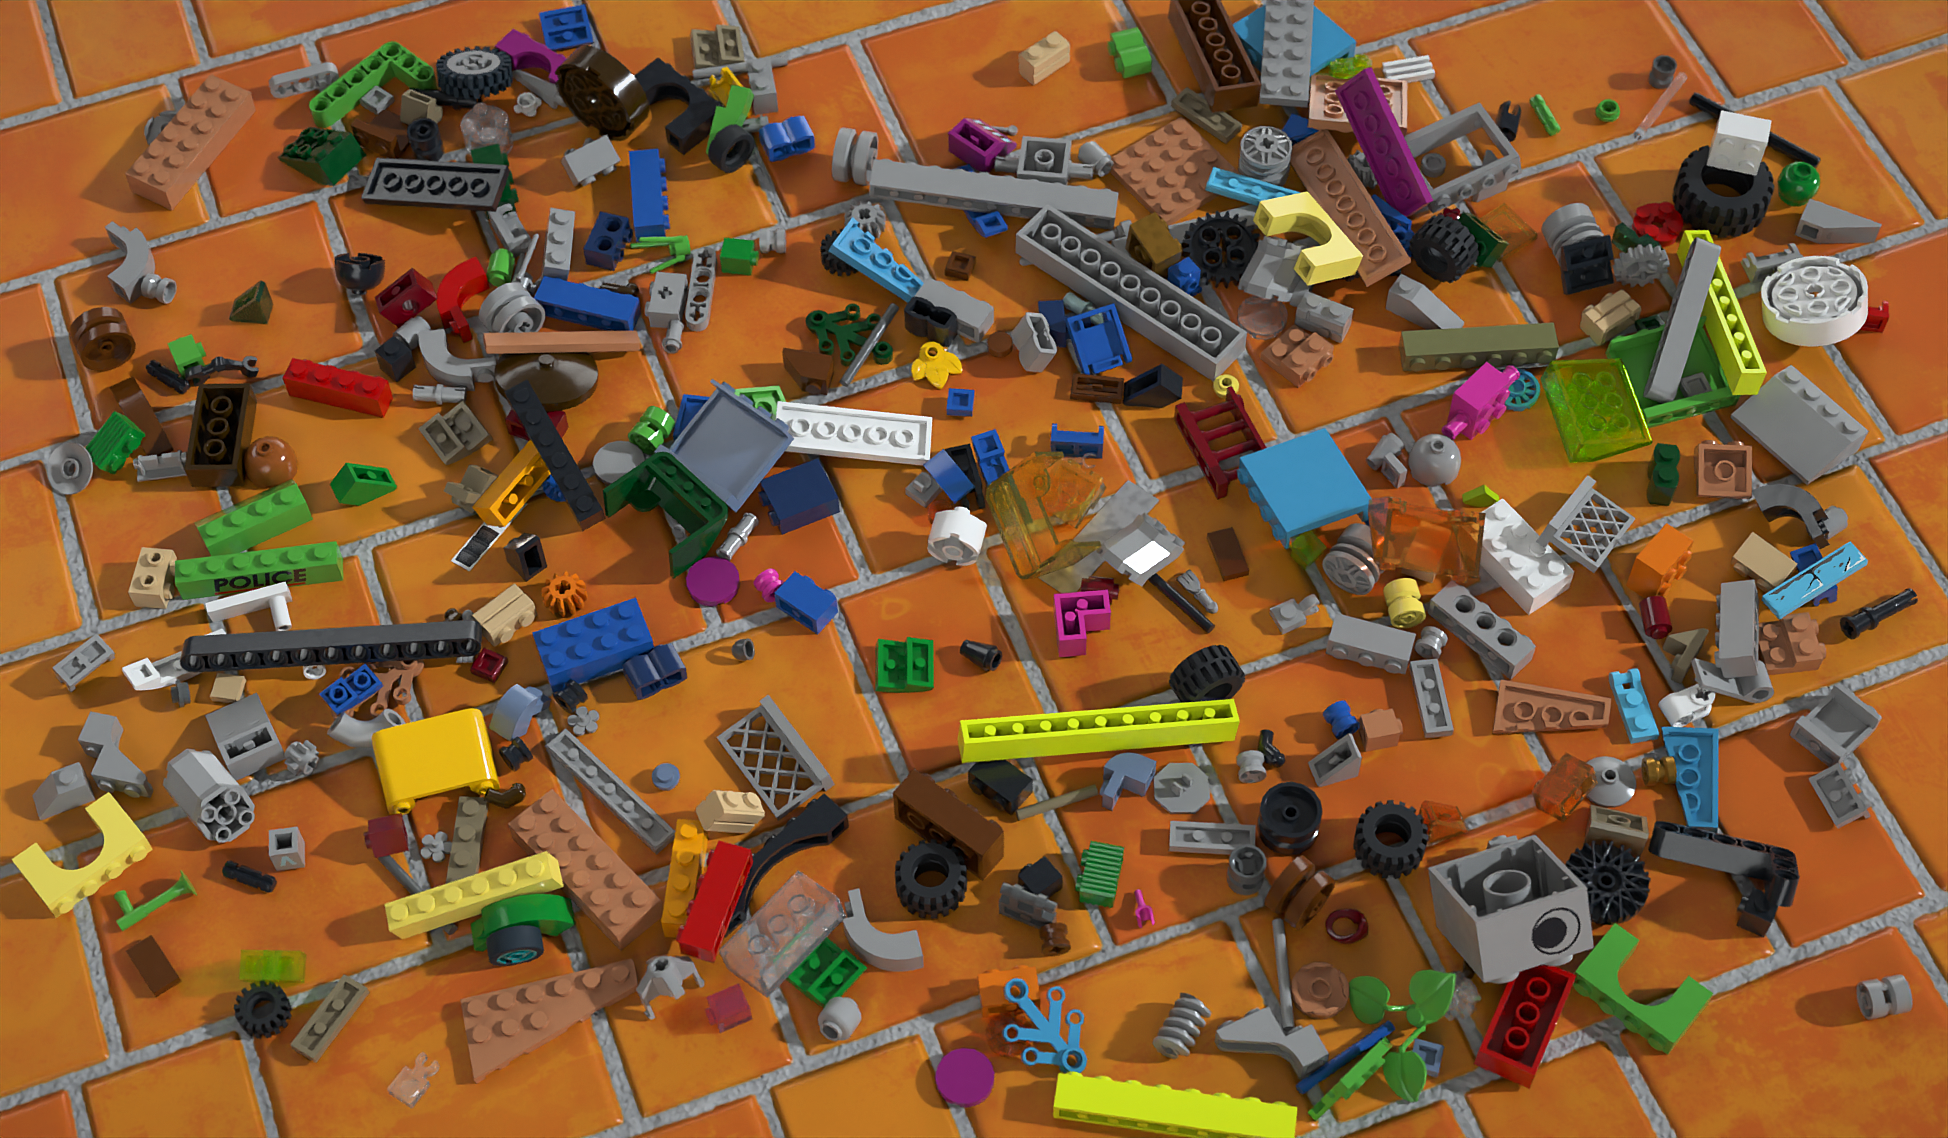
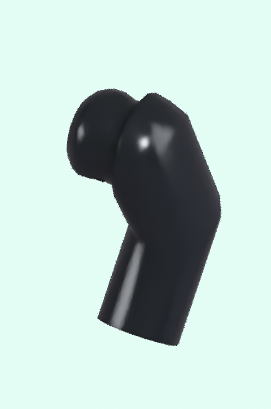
M1266 729L1261 730L1257 751L1263 753L1264 762L1268 765L1281 767L1285 762V756L1272 745L1274 733Z

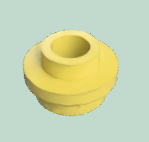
M1220 375L1214 380L1213 389L1218 397L1226 399L1227 387L1232 386L1237 393L1239 382L1234 376Z

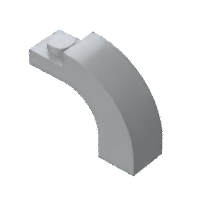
M112 221L105 226L111 243L125 252L127 256L124 262L107 277L114 292L131 304L142 295L141 285L145 276L148 273L154 274L155 261L145 236L138 228L130 232L126 227H120Z
M444 329L419 331V346L425 366L430 375L439 383L447 387H466L467 391H475V382L495 381L496 357L478 359L457 358L449 353V344Z
M859 888L849 890V902H844L847 918L843 919V927L847 941L854 952L867 963L883 970L899 972L924 968L923 953L917 930L899 934H887L878 931L866 918Z

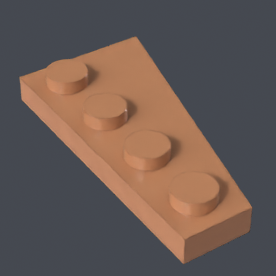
M1501 679L1492 734L1607 728L1611 698Z

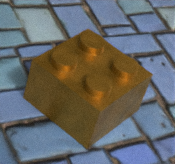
M1154 212L1130 224L1125 249L1131 255V258L1165 280L1168 279V268L1180 261L1182 246L1178 239H1173L1169 233L1166 221L1160 219L1157 213Z

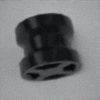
M572 679L565 682V687L562 690H557L553 693L556 702L570 714L576 711V706L579 703H584L588 700L584 689Z
M519 737L514 738L508 747L503 746L498 750L504 762L514 772L520 768V764L533 759L530 750Z

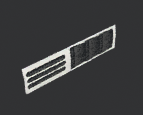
M527 503L523 505L505 527L489 526L484 522L451 561L470 571Z

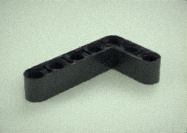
M1655 822L1648 848L1650 853L1671 860L1763 880L1766 899L1770 903L1782 907L1792 906L1800 878L1796 855L1792 851L1782 847L1675 823Z

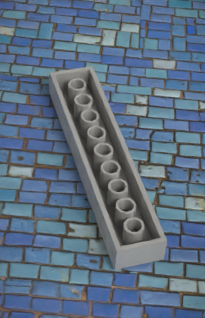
M1046 204L1016 234L1017 254L1101 308L1115 303L1121 322L1213 382L1245 350L1247 337L1245 330L1049 204Z

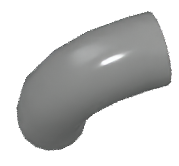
M384 709L379 716L368 721L354 719L345 712H342L331 724L327 735L350 747L372 748L371 736L375 732L406 723L397 712L391 709Z

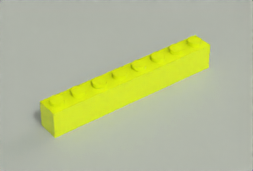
M1709 230L1684 231L1677 250L1682 268L1690 245L1696 237L1714 243ZM1719 257L1701 316H1706L1707 318L1705 326L1732 395H1758L1767 372Z
M1077 1072L1058 1074L1053 1118L1190 1138H1294L1297 1107H1292L1286 1102L1278 1101L1271 1104L1261 1102L1253 1097L1236 1099L1231 1098L1230 1095L1225 1093H1215L1214 1095L1201 1094L1196 1089L1180 1091L1163 1084L1153 1087L1142 1085L1135 1080L1118 1082L1112 1081L1111 1078L1106 1076H1096L1095 1078L1083 1077L1082 1074Z

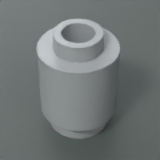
M1086 142L1080 147L1078 160L1082 164H1094L1093 174L1105 176L1110 172V166H1113L1111 156L1096 142Z
M416 316L415 318H410L393 333V336L412 351L419 345V331H429L431 328L422 317Z
M1830 506L1824 510L1829 518L1824 521L1829 531V534L1825 535L1827 540L1848 526L1846 512L1835 506ZM1806 526L1807 532H1808L1809 536L1812 538V536H1811V534H1810V532H1809V530H1808V528H1807V526Z

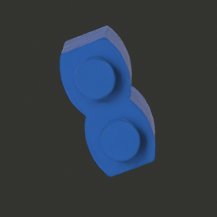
M804 116L790 117L782 123H770L759 129L760 142L769 161H780L790 157L792 154H804L815 148L814 134Z

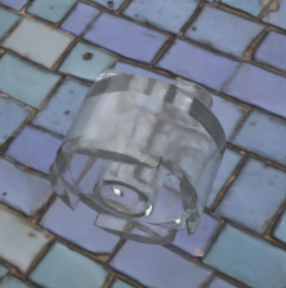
M478 103L463 117L460 127L470 156V150L499 144L501 153L506 152L508 154L513 147V135L508 114L502 109L486 105L485 103Z

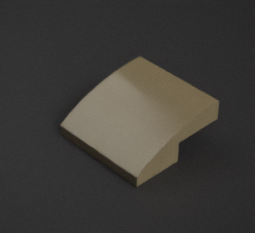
M716 24L715 31L691 30L690 41L695 70L745 62L739 26Z
M464 401L460 402L443 417L437 413L419 428L420 432L446 465L463 459L493 439Z

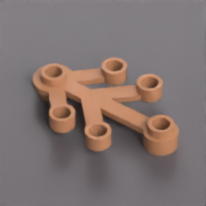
M424 660L364 663L371 670L378 667L393 669L386 674L374 673L382 682L383 687L361 703L345 711V713L354 718V709L378 693L377 702L370 708L371 714L375 719L381 714H377V710L388 709L392 684L400 677V686L393 692L394 699L399 705L409 703L411 700L410 689L413 677L418 676L422 672ZM350 666L343 668L340 672V677L345 679L348 674L356 671L355 668ZM406 693V696H405V697H403V698H399V697H398L400 694ZM331 709V715L335 720L339 715H336Z

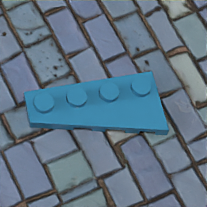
M1661 726V734L1667 756H1672L1675 760L1677 770L1675 785L1686 825L1718 833L1719 729Z

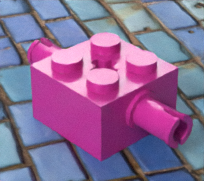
M1486 362L1454 392L1447 424L1442 427L1443 435L1454 440L1458 434L1462 433L1472 440L1478 433L1483 434L1489 427L1490 422L1494 418L1499 419L1505 412V402L1510 395L1509 386L1520 378L1519 371L1509 365L1503 372H1500Z

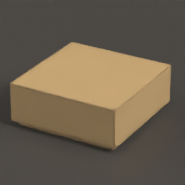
M217 673L210 694L211 700L224 703L239 701L246 683L245 677Z

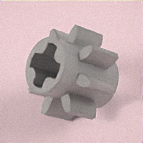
M308 740L303 744L293 742L284 753V758L286 759L284 763L287 765V769L296 776L300 771L304 774L311 773L319 763L317 747Z

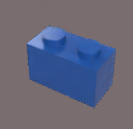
M796 571L774 593L777 608L816 634H819L838 613L835 595L827 589H821L815 585L810 577L802 576Z

